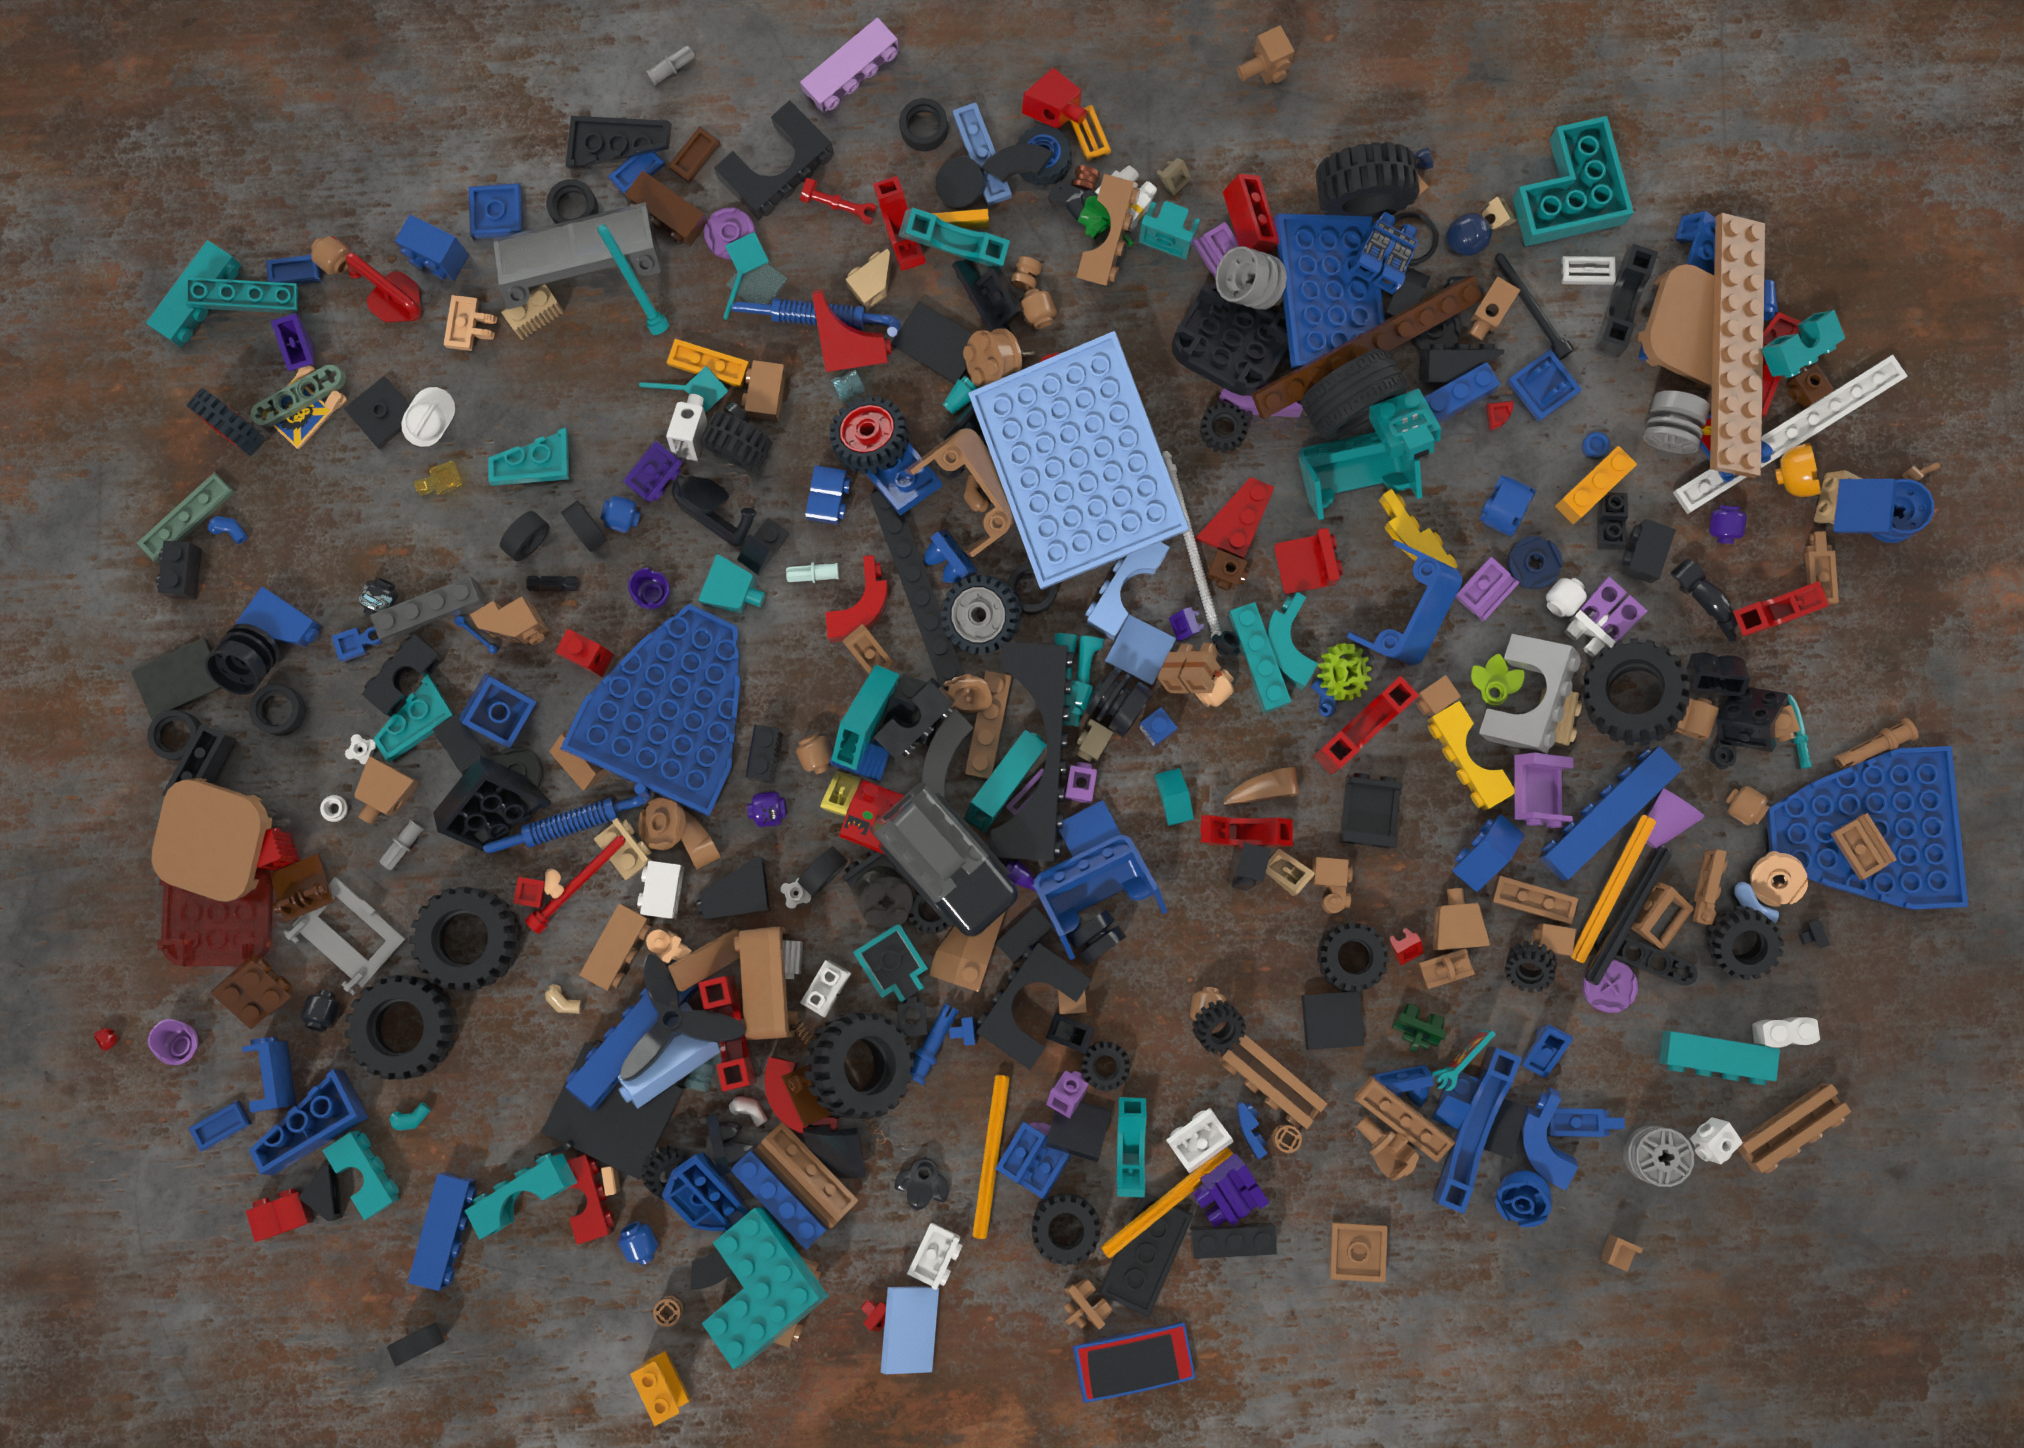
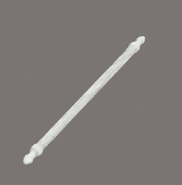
M1164 451L1162 453L1163 459L1190 531L1185 532L1183 536L1187 549H1189V558L1192 562L1191 565H1193L1192 568H1194V575L1197 584H1199L1198 590L1201 594L1200 597H1202L1201 600H1203V607L1205 613H1207L1206 616H1208L1207 620L1210 626L1209 629H1211L1210 632H1212L1210 636L1212 641L1214 634L1220 636L1222 632L1217 621L1218 618H1216L1217 615H1215L1213 602H1211V593L1208 589L1209 586H1207L1208 583L1204 570H1202V561L1199 557L1200 554H1198L1199 551H1197V544L1194 535H1192V526L1189 522L1190 519H1188L1189 516H1187L1188 513L1184 498L1182 497L1183 494L1179 481H1177L1178 478H1176L1177 468L1175 464H1172V455L1168 451Z

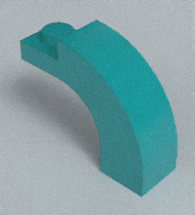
M1297 592L1294 598L1288 596L1281 608V611L1285 612V614L1274 610L1268 622L1266 633L1282 677L1293 686L1303 690L1318 663L1302 655L1295 648L1291 640L1292 622L1306 599L1304 595Z
M1119 1097L1116 1184L1117 1196L1145 1197L1146 1098Z

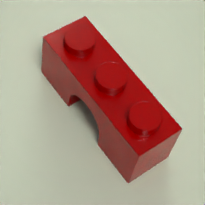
M587 1154L566 1160L578 1182L568 1189H580L587 1198L585 1210L569 1218L576 1244L578 1245L614 1232L615 1218L612 1211H608L605 1200L608 1199V1195L605 1196L604 1184H600L598 1173H600L598 1160Z

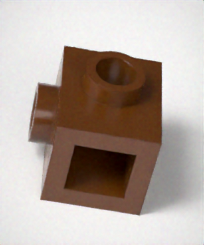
M1817 364L1810 369H1807L1806 366L1800 368L1801 372L1792 376L1793 379L1786 384L1789 396L1799 404L1802 410L1807 409L1834 391Z
M1218 549L1206 579L1216 582L1215 586L1222 590H1236L1238 583L1244 585L1249 570L1245 569L1247 561Z

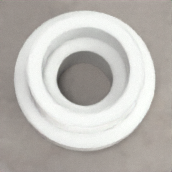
M331 795L323 800L320 811L326 820L338 822L347 815L348 804L344 798ZM334 804H337L339 810L333 814L331 808Z

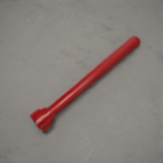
M617 836L564 888V892L558 898L552 899L542 910L530 913L525 918L526 924L534 932L541 934L548 927L549 917L625 844L626 839L624 836Z

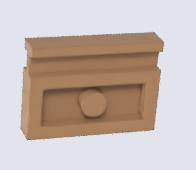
M1868 813L1860 815V817L1830 833L1859 880L1866 879L1897 860Z

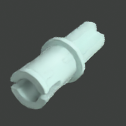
M811 562V565L787 567V581H812L816 583L817 580L839 579L838 563L814 565V562Z

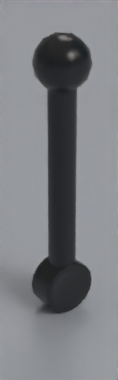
M568 1140L561 1146L544 1154L538 1153L535 1155L534 1161L548 1153L553 1156L561 1151L565 1152L572 1144Z

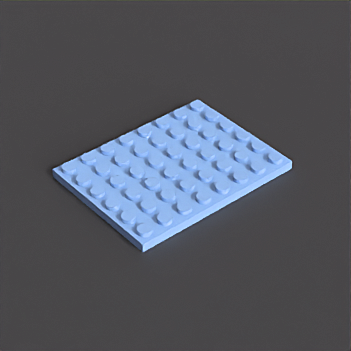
M1115 331L968 393L1040 589H1045L1190 531Z

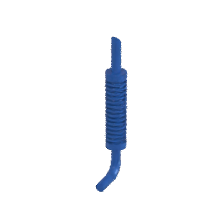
M774 298L772 305L735 302L731 307L734 312L771 315L772 322H781L782 320L783 323H786V321L791 323L792 321L793 324H796V322L801 324L803 322L806 325L808 322V325H812V323L815 326L817 325L813 302L808 304V301H804V303L799 301L798 303L797 300L793 302V300L788 301L784 299L783 301L782 299ZM833 303L830 304V308L836 316L850 327L854 326L855 329L863 330L864 323L888 326V335L894 337L901 327L898 318L886 314L865 313L864 306H856L854 308V305H851L849 308V305L844 307V304H841L839 307V304H835V306Z
M638 783L634 787L637 795L615 802L612 797H609L603 801L599 800L598 803L593 802V805L590 803L588 806L584 805L583 808L578 807V810L574 808L573 812L568 810V812L559 813L557 816L553 815L552 817H547V819L543 818L542 821L537 820V823L534 821L532 824H524L521 826V833L487 843L483 846V849L487 853H493L522 843H526L527 847L531 848L543 842L556 840L558 837L562 838L563 835L568 836V833L571 835L573 832L578 833V830L581 832L589 827L593 828L594 826H599V824L603 825L604 822L609 823V820L612 822L615 818L619 819V812L647 803L651 798V792L643 784Z

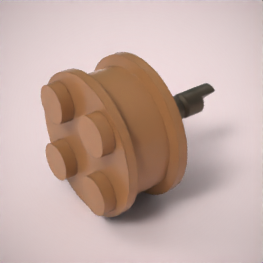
M1004 328L995 329L991 332L986 330L975 332L963 350V356L966 360L967 370L972 382L980 388L1021 371L1022 361L1035 356L1033 349L1020 350L1015 336Z

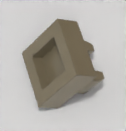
M1178 157L1174 161H1168V167L1163 171H1157L1166 191L1172 196L1191 180L1185 162Z

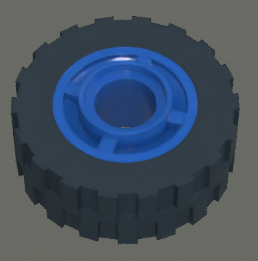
M1048 125L1033 126L1034 128L1026 130L1018 138L1019 141L1016 145H1038L1052 151L1054 156L1040 176L1032 173L1019 174L1028 183L1031 182L1035 186L1043 185L1046 187L1050 184L1054 185L1059 180L1064 179L1065 174L1070 170V164H1072L1070 142L1065 137V134L1057 130V128L1049 127Z

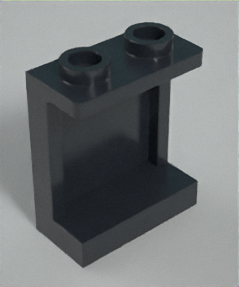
M1354 773L1353 777H1348L1345 782L1339 842L1387 849L1396 848L1398 837L1395 836L1398 804L1403 783H1397L1394 777L1381 776L1380 780L1369 779L1370 775Z

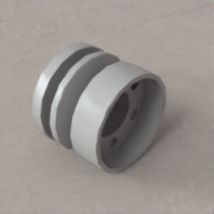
M1235 247L1222 257L1217 267L1215 280L1218 292L1227 301L1254 309H1267L1274 306L1281 298L1286 287L1287 275L1285 266L1279 258L1248 247Z
M1658 392L1653 399L1650 410L1653 418L1647 421V429L1643 435L1644 441L1657 449L1678 454L1697 452L1701 444L1700 439L1703 437V430L1700 427H1703L1707 422L1710 404L1705 399L1686 392Z
M1646 1125L1635 1129L1627 1137L1623 1147V1159L1627 1169L1634 1177L1659 1187H1672L1682 1183L1690 1175L1694 1166V1152L1690 1142L1681 1133L1670 1128ZM1663 1152L1666 1153V1158L1659 1161L1658 1156H1661Z

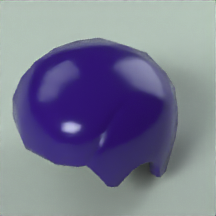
M646 567L635 571L629 579L628 590L630 596L641 608L651 610L660 608L665 605L670 597V584L661 572H655Z

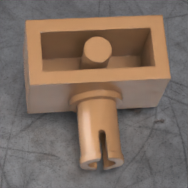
M1281 25L1257 36L1252 59L1236 66V71L1241 81H1245L1259 73L1265 84L1273 81L1278 83L1288 76L1295 51Z

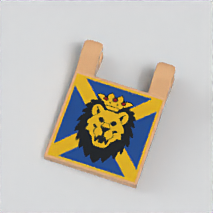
M313 366L300 368L295 378L287 386L313 373L316 369ZM305 386L304 395L306 397L312 396L314 392ZM334 390L330 393L325 403L319 400L273 427L300 450L330 415L346 403L347 398L342 393ZM286 396L281 401L283 409H289L293 404L291 396ZM266 410L263 412V417L265 419H267L266 414L269 413Z

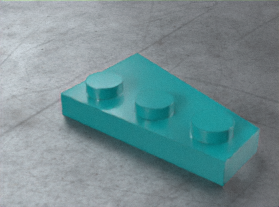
M566 427L557 430L558 433L544 438L542 436L534 439L535 442L521 448L517 446L489 457L488 482L490 485L569 479L568 430Z
M428 674L421 681L422 685L414 694L411 693L405 700L407 703L397 714H393L373 738L384 759L389 763L432 735L434 727L454 716L435 682Z

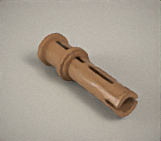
M1904 718L1900 724L1894 727L1881 729L1878 736L1834 756L1835 763L1840 770L1852 767L1882 751L1898 749V745L1908 740L1914 741L1918 739V731L1909 718Z

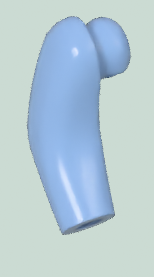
M1746 882L1736 884L1734 893L1743 909L1746 906L1752 907L1754 910L1762 912L1774 923L1778 921L1779 912L1760 904L1751 885Z

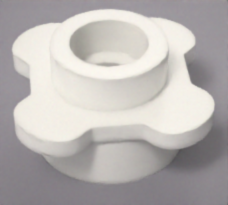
M355 734L351 737L352 743L350 748L345 751V756L350 760L357 759L361 764L365 765L369 756H373L376 744L372 739L365 740L361 735ZM360 747L363 748L362 752H359L358 750Z
M799 878L791 884L784 883L781 886V892L785 894L787 899L786 906L791 909L795 908L797 904L809 903L811 900V895L797 882ZM798 891L799 894L795 896L793 893Z

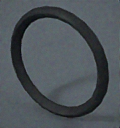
M1418 212L1398 214L1394 217V224L1400 219L1414 217L1423 220L1431 228L1433 233L1431 249L1424 256L1411 259L1409 264H1419L1426 261L1434 254L1438 246L1439 238L1436 226L1427 216Z

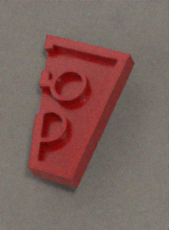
M1250 477L1197 535L1195 540L1244 560L1275 487Z

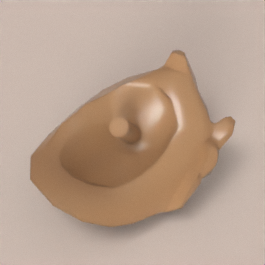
M965 674L954 677L952 680L944 683V686L949 687L947 692L955 699L951 707L959 712L976 713L984 711L991 706L992 695L990 688L985 680L980 677Z

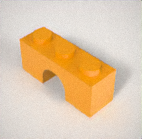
M1617 446L1555 507L1574 525L1624 478L1637 463L1620 446Z

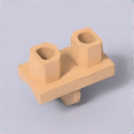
M657 929L647 935L646 945L648 949L653 953H657L656 955L668 964L671 958L678 961L691 953V949L681 943V938L671 931L666 933L663 930Z

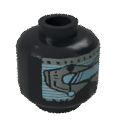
M376 577L375 580L367 581L358 599L360 605L365 608L363 612L370 616L394 606L399 597L398 592L395 590L396 585L379 577Z

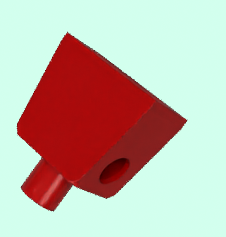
M1054 68L1023 93L1022 114L1054 128H1060L1069 119L1081 124L1086 118L1087 110L1080 107L1082 95L1080 88Z
M570 629L566 630L555 651L558 656L602 678L615 655L602 645ZM600 654V658L595 664V659Z

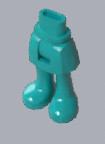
M1055 633L1054 643L1056 645H1067L1069 652L1075 653L1078 636ZM1080 636L1076 681L1072 680L1071 695H1066V705L1070 706L1069 722L1065 721L1067 726L1079 727L1080 715H1084L1083 711L1087 709L1090 697L1094 691V687L1089 685L1091 662L1094 653L1102 649L1104 639ZM1068 668V679H1071L1072 668Z

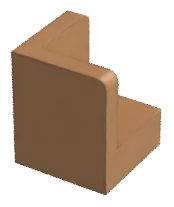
M1609 1234L1599 1260L1628 1272L1635 1252L1642 1253L1643 1248Z

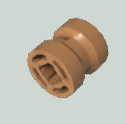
M1020 256L1016 263L1017 271L1012 274L1010 283L1024 291L1035 289L1037 284L1035 279L1041 272L1042 264L1033 258Z
M1281 1124L1273 1130L1272 1142L1280 1151L1293 1153L1301 1146L1302 1135L1296 1127L1289 1124Z
M675 1295L665 1296L654 1307L653 1317L656 1323L663 1327L673 1326L684 1315V1302Z

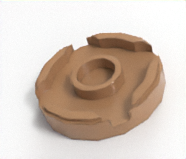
M657 797L651 799L647 803L649 805L646 809H642L639 815L638 833L641 840L647 844V847L664 851L672 848L681 839L686 824L685 812L681 804L669 798Z

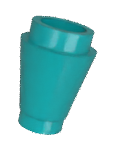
M964 376L961 380H957L942 405L954 415L971 402L968 393L978 389V387Z

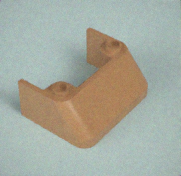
M960 429L905 469L907 474L914 475L933 460L946 471H954L963 464L966 465L995 506L983 518V527L987 534L963 551L966 556L974 557L1005 534L1015 523V519L989 450L975 431Z
M778 926L741 930L739 936H735V951L740 953L744 1019H740V1023L743 1024L746 1030V1040L795 1036V1031H789L783 948V934H789L788 928Z

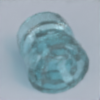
M854 368L847 371L843 377L837 376L831 379L842 403L850 400L853 394L860 395L866 391Z
M707 1062L703 1063L690 1072V1076L685 1078L683 1086L710 1093L712 1086L710 1079L715 1074L717 1066Z

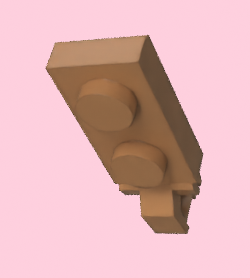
M1826 531L1814 532L1809 535L1810 546H1807L1805 551L1807 585L1821 581L1830 605H1835L1839 602L1835 551H1832L1831 545H1827Z
M1712 849L1706 850L1704 853L1694 902H1696L1692 920L1694 922L1705 925L1713 924L1716 916L1714 904L1721 893L1719 883L1721 875L1727 866V860L1725 859L1726 851Z

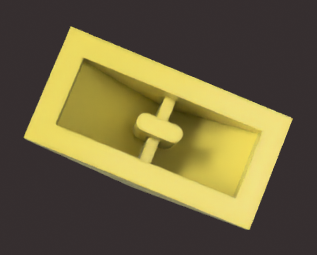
M836 771L820 807L826 811L846 817L862 778Z

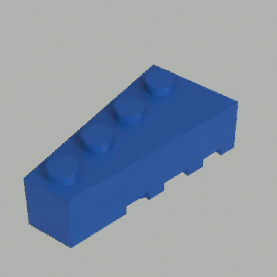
M332 1069L318 1086L315 1085L307 1093L308 1096L287 1112L288 1115L278 1125L275 1124L249 1149L260 1174L275 1175L369 1118L345 1071Z

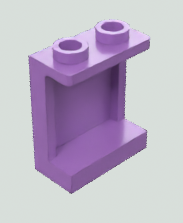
M1541 753L1515 755V820H1524L1528 826H1541L1543 823H1546L1548 828H1561L1563 823L1573 822V816L1562 815V770L1574 768L1572 757Z

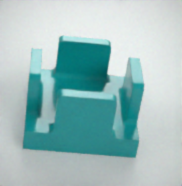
M1151 201L1147 214L1144 215L1141 223L1139 243L1187 260L1199 228L1200 219L1195 218L1191 230H1185L1183 225L1189 211L1187 208L1165 201L1159 216L1153 218L1156 203Z

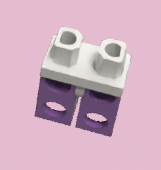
M1607 577L1599 584L1576 614L1569 619L1571 623L1564 633L1574 641L1578 640L1583 633L1587 635L1591 640L1583 649L1590 657L1594 658L1605 647L1608 649L1612 648L1614 643L1647 610L1631 595L1622 599L1627 592L1612 578ZM1622 599V601L1616 606V608L1610 614H1608L1609 611Z

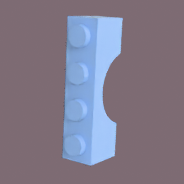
M1160 542L1127 555L1125 559L1120 558L1113 569L1116 572L1112 581L1107 579L1099 592L1102 594L1101 599L1098 603L1093 601L1085 614L1089 617L1087 625L1114 640L1128 617V612L1121 602V588L1128 579L1135 575L1144 573L1155 575L1170 547Z

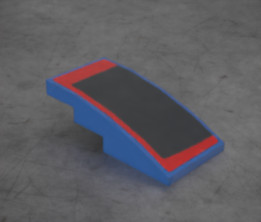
M1177 1322L1158 1328L1150 1327L1128 1334L1120 1333L1072 1346L1084 1403L1143 1392L1195 1379L1184 1322Z

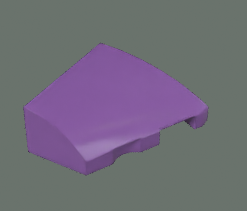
M1663 788L1657 794L1648 812L1644 813V815L1656 821L1646 844L1657 849L1702 820L1704 814Z

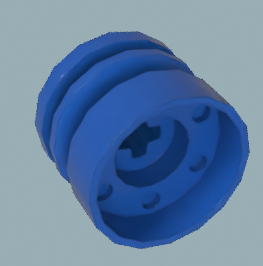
M1898 479L1894 512L1898 516L1893 517L1891 534L1871 535L1885 543H1898L1907 540L1922 530L1931 521L1934 514V500L1930 491L1923 484L1912 479Z

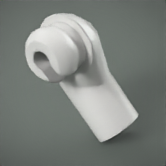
M739 1096L735 1097L729 1104V1110L732 1114L750 1115L756 1127L768 1121L760 1104L753 1098Z

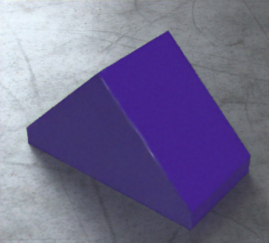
M295 313L272 320L271 324L288 372L313 365V341L298 314Z

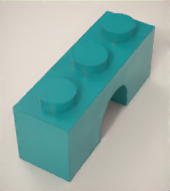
M1835 310L1814 313L1797 324L1801 339L1799 334L1780 336L1762 348L1772 377L1784 375L1785 378L1795 376L1801 372L1800 368L1817 362L1819 360L1818 356L1829 353L1837 348L1836 344L1844 340L1845 336Z
M358 1130L349 1132L322 1151L336 1174L345 1172L351 1167L359 1169L363 1174L364 1183L362 1188L350 1198L362 1218L367 1220L375 1217L399 1201L400 1198L397 1185L392 1179H388L383 1171L385 1166L378 1156H374L370 1150L371 1143L368 1137Z

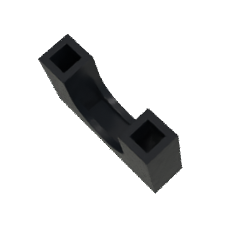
M790 100L771 116L774 128L795 149L793 162L787 170L775 176L759 175L752 171L734 151L714 167L718 179L758 220L763 216L770 215L775 210L776 204L782 199L789 198L793 194L795 187L801 182L804 183L806 178H811L814 170L820 165L827 164L834 153L830 140Z
M1040 943L1036 947L1033 945L1028 947L1022 956L1026 960L1020 969L1015 967L1006 979L1010 984L1005 992L1001 989L997 992L991 1001L995 1005L989 1014L984 1011L976 1023V1026L979 1027L976 1033L1029 1070H1031L1046 1047L1023 1032L1015 1023L1012 1015V1004L1016 994L1030 983L1042 982L1052 985L1077 1002L1092 981Z

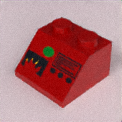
M862 779L848 809L839 837L884 854L878 847L880 841L872 834L869 828L904 795Z

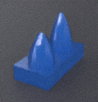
M947 530L937 531L930 537L932 542L925 552L923 564L935 565L947 559L948 563L943 571V582H959L978 572Z
M1426 1064L1373 1075L1376 1080L1400 1098L1402 1092L1407 1091L1410 1099L1418 1107L1423 1106L1428 1097L1429 1087L1434 1086L1433 1076Z

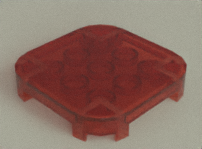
M257 867L254 878L258 879L259 882L256 889L251 890L245 897L228 902L217 901L187 891L160 879L159 886H163L161 940H157L158 950H161L166 959L172 962L173 965L187 967L240 966L252 954L258 959L263 958L270 948L272 939L273 884L269 870Z

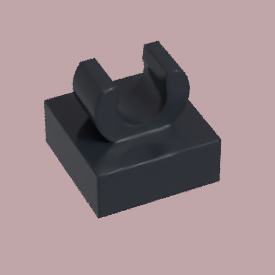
M1819 917L1808 921L1811 929L1798 933L1802 945L1813 941L1817 942L1819 949L1830 945Z

